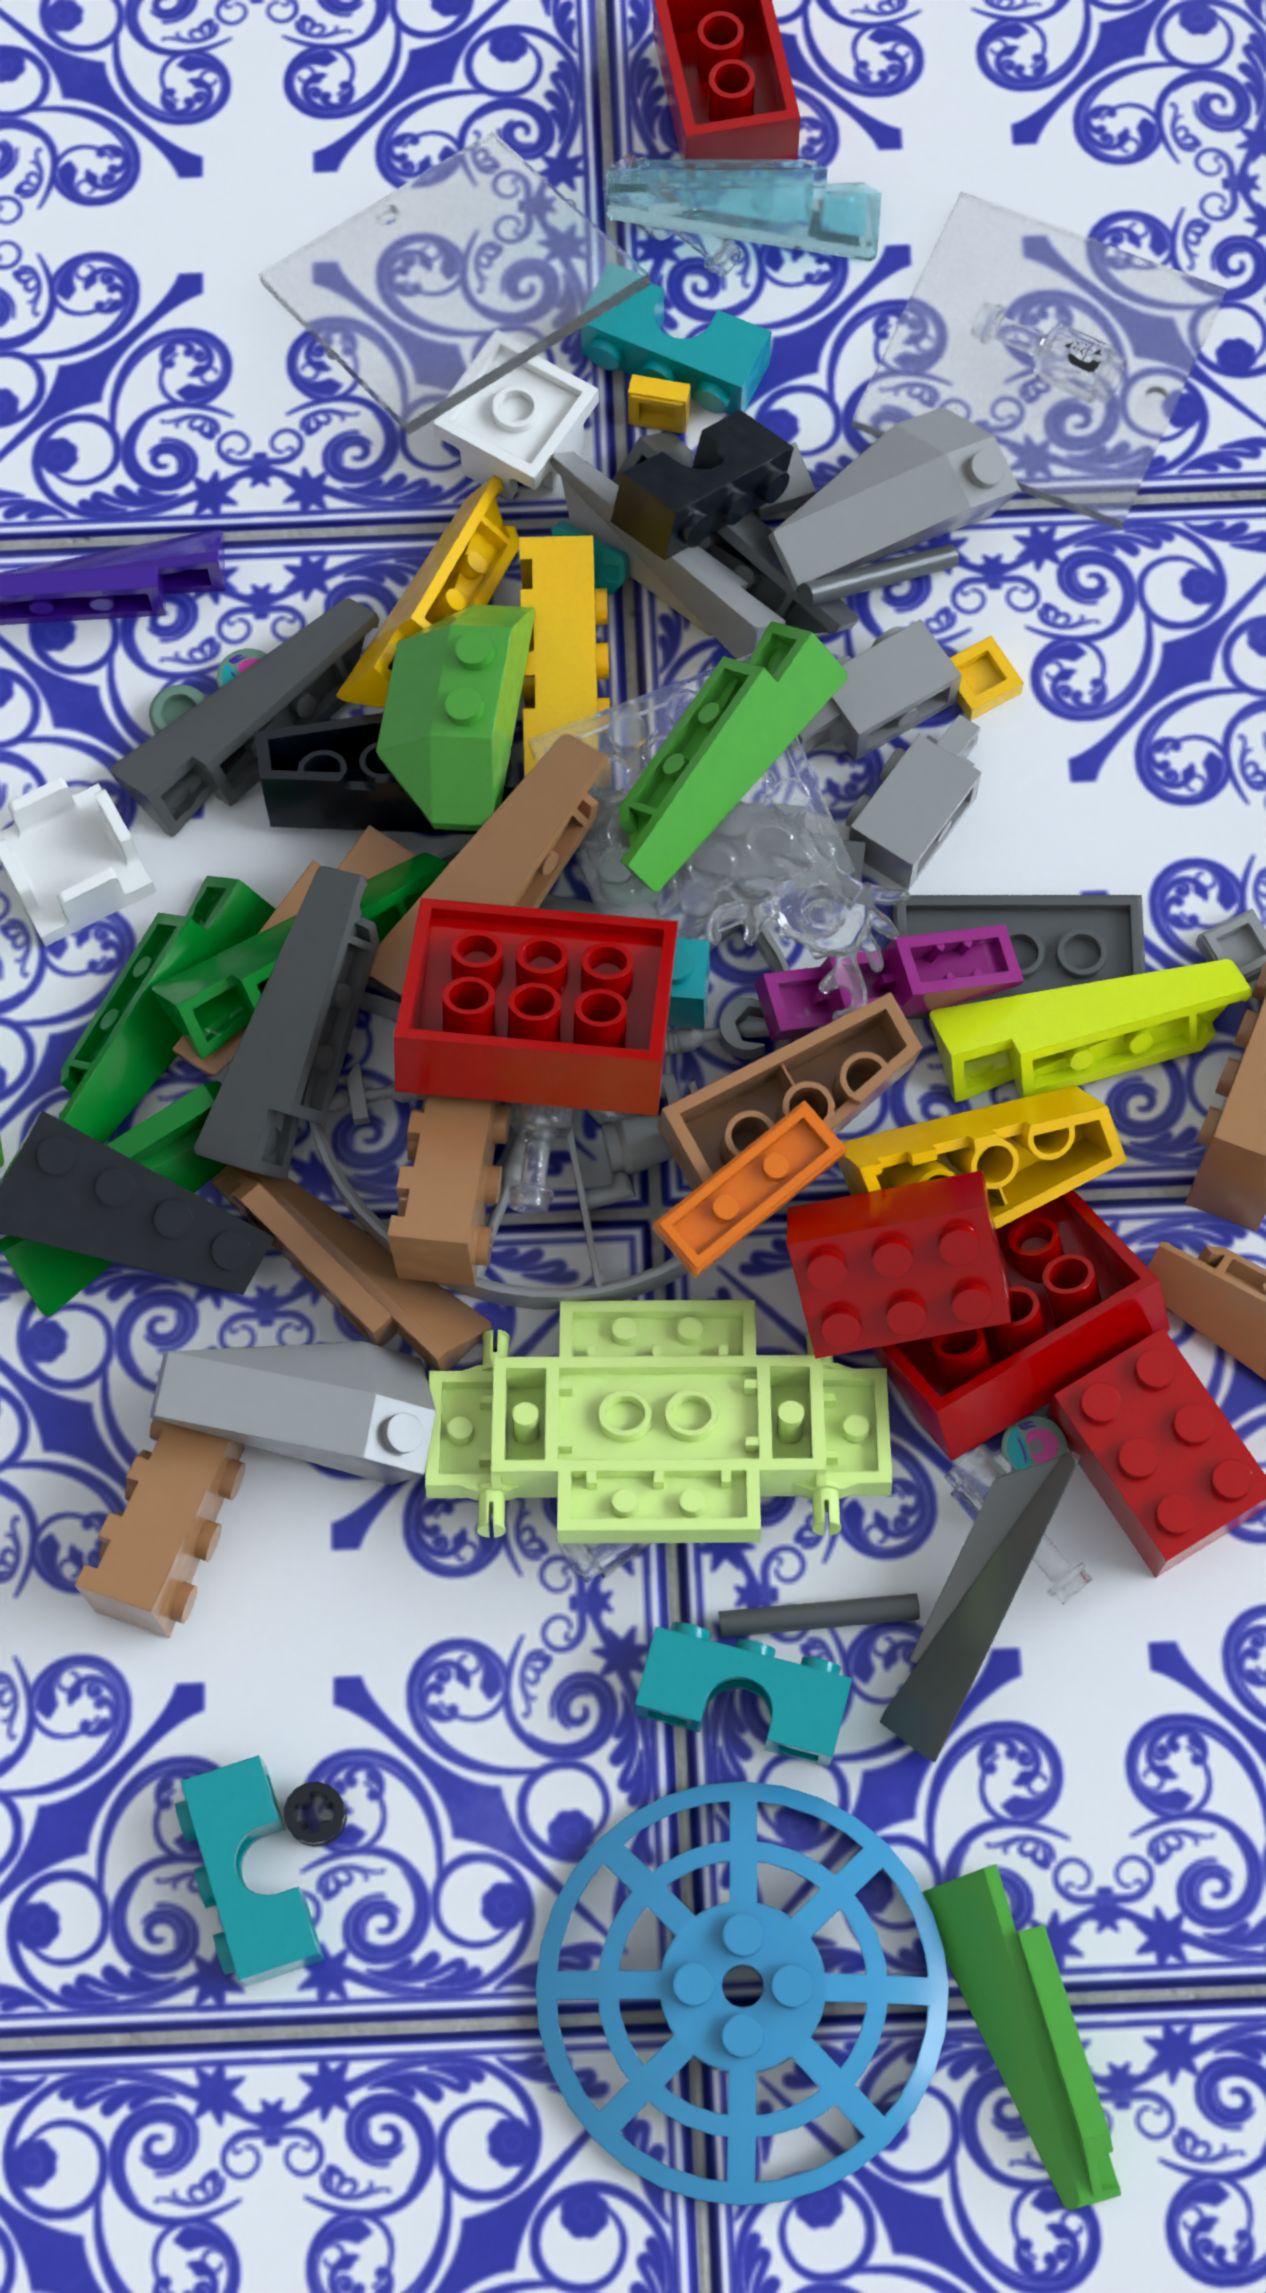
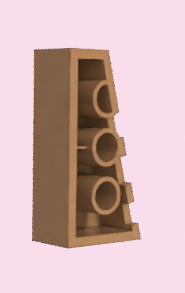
M1266 962L1262 966L1251 997L1262 1001L1258 1013L1246 1009L1233 1045L1244 1048L1240 1060L1228 1057L1215 1093L1225 1097L1221 1110L1212 1106L1209 1107L1196 1142L1207 1147L1185 1202L1186 1205L1254 1231H1258L1266 1213Z
M890 992L662 1108L657 1128L690 1188L694 1191L804 1100L835 1135L838 1134L913 1067L922 1050V1046Z
M416 1094L418 1100H423L422 1109L413 1108L407 1129L408 1160H413L414 1164L413 1167L400 1166L396 1187L397 1195H399L398 1216L391 1215L387 1234L397 1277L475 1286L478 1265L489 1266L491 1260L493 1227L484 1226L487 1204L498 1205L502 1166L493 1165L495 1144L507 1143L511 1108L510 1106L501 1105V1101Z
M153 1419L150 1427V1438L156 1440L157 1443L152 1452L142 1450L138 1456L136 1455L126 1476L125 1499L129 1502L125 1511H118L116 1514L109 1512L98 1535L99 1541L102 1542L100 1564L98 1568L84 1564L75 1587L95 1612L170 1638L175 1622L184 1624L193 1608L197 1595V1586L191 1584L200 1559L208 1562L217 1547L222 1525L215 1521L224 1498L233 1500L241 1486L246 1464L239 1460L246 1444Z

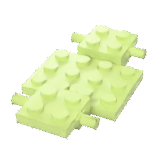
M755 1300L560 1301L559 1356L509 1357L510 1336L502 1330H498L497 1352H494V1332L489 1330L482 1335V1365H477L463 1371H429V1388L436 1414L426 1461V1497L470 1498L479 1501L477 1533L487 1538H490L491 1514H493L494 1538L500 1537L506 1532L505 1500L515 1498H558V1544L760 1542V1496H802L812 1499L813 1532L824 1536L825 1512H827L829 1536L835 1535L841 1531L839 1499L847 1496H891L892 1464L887 1368H851L839 1363H833V1356L815 1359L809 1331L805 1335L807 1355H756Z

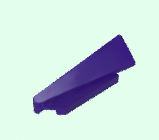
M216 529L0 572V625L166 616V594L225 591L223 531Z

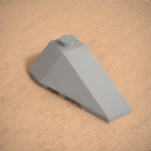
M943 406L894 424L778 526L768 538L795 591L799 589L801 583L846 572L989 518L1019 492L1020 488L995 436Z
M364 1341L168 1351L163 1354L150 1418L393 1485L424 1475L436 1409L421 1358Z

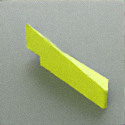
M1230 959L939 1008L932 1010L929 1016L950 1093L955 1103L976 1096L1011 1080H1015V1087L1021 1098L1073 1085H1083L1202 1051L1216 1035L1212 1022L1229 1004L1239 1001L1246 1002L1251 997V987L1236 964Z

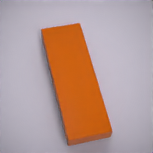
M804 1100L653 1224L652 1229L690 1274L697 1278L844 1157L848 1149Z

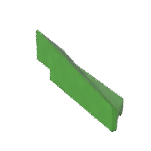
M771 621L748 663L723 656L619 806V824L629 836V850L626 855L621 857L622 864L647 889L658 892L846 682V670L813 632Z
M997 1864L923 1891L922 1893L934 1915L945 1951V1960L1063 2206L1066 2209L1073 2210L1120 2196V2186L1109 2153L1113 2152L1110 2131L1045 1925L1016 1932Z

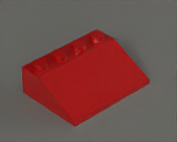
M421 898L394 1033L395 1092L658 1116L678 921Z
M1074 1190L996 1229L1008 1281L1011 1323L871 1348L882 1368H887L888 1377L917 1421L950 1461H953L1048 1404L1056 1392L1161 1328H1164L1166 1332L1170 1330L1159 1279Z

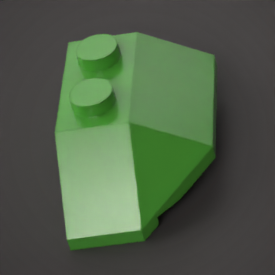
M473 604L397 642L376 753L404 791L420 808L434 829L478 831L502 803L535 618L533 607Z

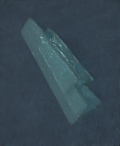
M811 159L639 160L632 162V168L607 169L605 211L608 218L614 221L873 261L878 251L882 193L864 182L827 184L828 169Z

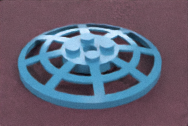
M745 1781L705 1784L666 1795L631 1813L603 1835L573 1869L553 1905L540 1945L536 1978L538 2027L549 2068L568 2107L593 2140L625 2168L662 2189L698 2201L737 2206L781 2203L821 2191L858 2171L890 2144L916 2111L934 2076L946 2034L949 1987L945 1951L933 1912L914 1876L891 1847L855 1816L822 1798L785 1786ZM730 1802V1841L715 1842L690 1849L663 1863L653 1872L624 1845L642 1829L673 1813L708 1803ZM757 1802L778 1804L813 1815L846 1833L862 1849L834 1875L826 1867L798 1851L773 1843L758 1842ZM730 1862L728 1903L713 1906L695 1916L667 1888L675 1880L694 1870L717 1863ZM757 1863H766L789 1870L811 1882L820 1890L792 1917L774 1907L757 1903ZM604 1864L632 1893L623 1902L608 1930L600 1956L599 1971H558L560 1948L572 1911L590 1879ZM882 1868L897 1885L914 1917L925 1952L927 1977L887 1975L886 1962L878 1934L864 1907L854 1896ZM647 1907L675 1935L665 1954L661 1970H620V1962L628 1936L640 1914ZM839 1910L846 1917L858 1940L865 1963L866 1974L825 1973L820 1953L811 1938ZM740 1967L749 1968L760 1977L763 1984V1993L754 2005L737 2007L725 1998L722 1982L725 1976L733 1969ZM557 2000H598L599 2015L607 2043L619 2068L629 2080L600 2111L585 2094L568 2059L558 2021ZM619 2000L661 2001L665 2020L673 2036L645 2065L638 2058L626 2034ZM825 2002L866 2003L865 2016L858 2040L847 2061L840 2068L811 2036L821 2019ZM887 2004L928 2006L926 2030L916 2065L899 2098L883 2116L855 2084L864 2074L878 2047L886 2019ZM692 2057L711 2068L728 2072V2114H719L694 2106L671 2093L665 2085ZM791 2058L820 2088L812 2096L789 2108L769 2114L756 2115V2073L773 2069ZM650 2102L661 2113L686 2127L714 2136L728 2137L727 2181L704 2179L668 2167L637 2149L619 2132ZM834 2105L864 2136L848 2151L815 2169L779 2180L755 2182L756 2137L773 2136L799 2128L825 2114Z

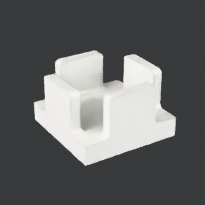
M497 335L433 422L434 434L460 451L464 475L480 484H484L493 475H496L502 481L504 488L499 494L511 500L518 491V482L536 490L543 481L544 486L554 491L562 479L553 468L550 459L553 454L572 451L580 456L584 449V423L599 403V389L506 338Z
M60 777L8 803L14 824L0 831V864L45 947L156 892L153 881L140 860L130 832L106 789L102 790L99 783L75 795H71L64 778Z

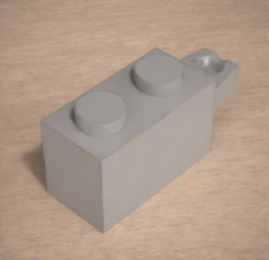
M921 619L904 629L899 626L893 627L881 634L874 641L870 649L854 658L843 656L837 659L847 672L846 682L792 742L801 755L829 740H832L836 746L843 743L854 760L857 761L955 704L958 698L962 675Z
M959 714L939 741L929 735L924 737L919 733L907 751L900 747L897 748L886 762L880 774V779L884 782L872 797L863 794L855 803L846 819L845 825L850 827L849 841L866 842L864 863L908 891L977 797L982 772L974 768L975 764L966 758L978 741L977 734L980 731L978 725Z

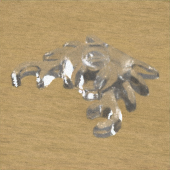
M801 827L798 829L797 837L809 861L804 862L781 852H769L767 859L770 864L788 875L761 874L747 877L743 881L744 890L749 892L769 891L771 894L767 898L760 900L734 901L718 906L708 918L706 932L710 944L718 946L722 942L720 934L722 926L730 920H736L745 928L744 942L748 946H752L756 942L763 925L769 920H774L779 924V935L782 940L792 939L809 950L812 958L815 960H821L825 957L834 958L836 965L821 980L819 990L822 993L829 994L834 989L842 988L847 990L852 997V1002L846 1009L834 1012L832 1020L835 1021L868 1004L867 988L857 963L858 952H865L870 968L875 973L882 971L884 967L880 946L871 934L870 928L873 927L887 939L895 940L899 936L896 926L889 917L876 908L875 904L887 906L901 905L910 899V894L903 889L886 888L869 882L863 884L833 865V861L818 845L811 831L806 827Z

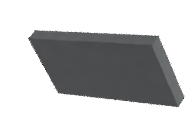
M893 895L892 940L896 937L1006 925L1024 981L1017 987L951 1006L1146 973L1142 895ZM931 1011L907 1016L905 1018L930 1019L929 1014Z

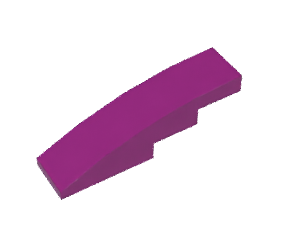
M1004 924L896 937L885 949L830 955L820 967L764 973L754 986L771 1041L773 1042L803 1037L890 992L904 1016L907 1017L1019 986L1024 979L1006 925Z

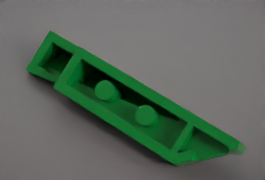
M427 852L420 853L367 880L368 885L364 889L360 909L362 917L376 923L379 944L448 866L447 861ZM297 915L152 987L156 999L197 1057L200 1059L207 1057L249 1024Z
M207 876L186 916L157 913L61 1068L60 1084L72 1096L63 1111L59 1113V1120L104 1144L177 1057L172 1049L182 1037V1034L156 999L152 987L258 934L276 909L240 879Z
M219 1081L200 1085L109 1142L106 1146L195 1193L227 1165L199 1156L194 1150L196 1141L222 1084ZM10 1235L0 1239L2 1253L44 1316L54 1315L114 1263Z

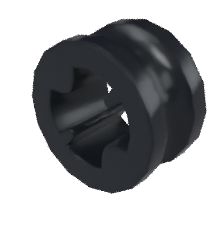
M309 1782L297 1787L287 1798L284 1807V1819L290 1833L299 1842L310 1847H323L336 1841L344 1832L347 1823V1808L339 1793L330 1785L321 1782ZM313 1797L326 1798L323 1802L326 1809L329 1810L334 1807L333 1820L322 1821L319 1826V1832L311 1833L305 1831L308 1828V1824L305 1820L298 1822L297 1815L299 1809L310 1808Z

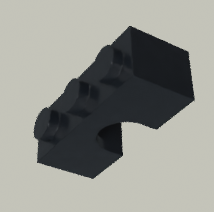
M739 410L701 431L692 468L680 464L662 451L622 472L611 522L665 561L688 547H696L706 537L725 526L735 525L745 515L764 504H772L777 501L789 483L790 477L787 471L794 447L742 410Z

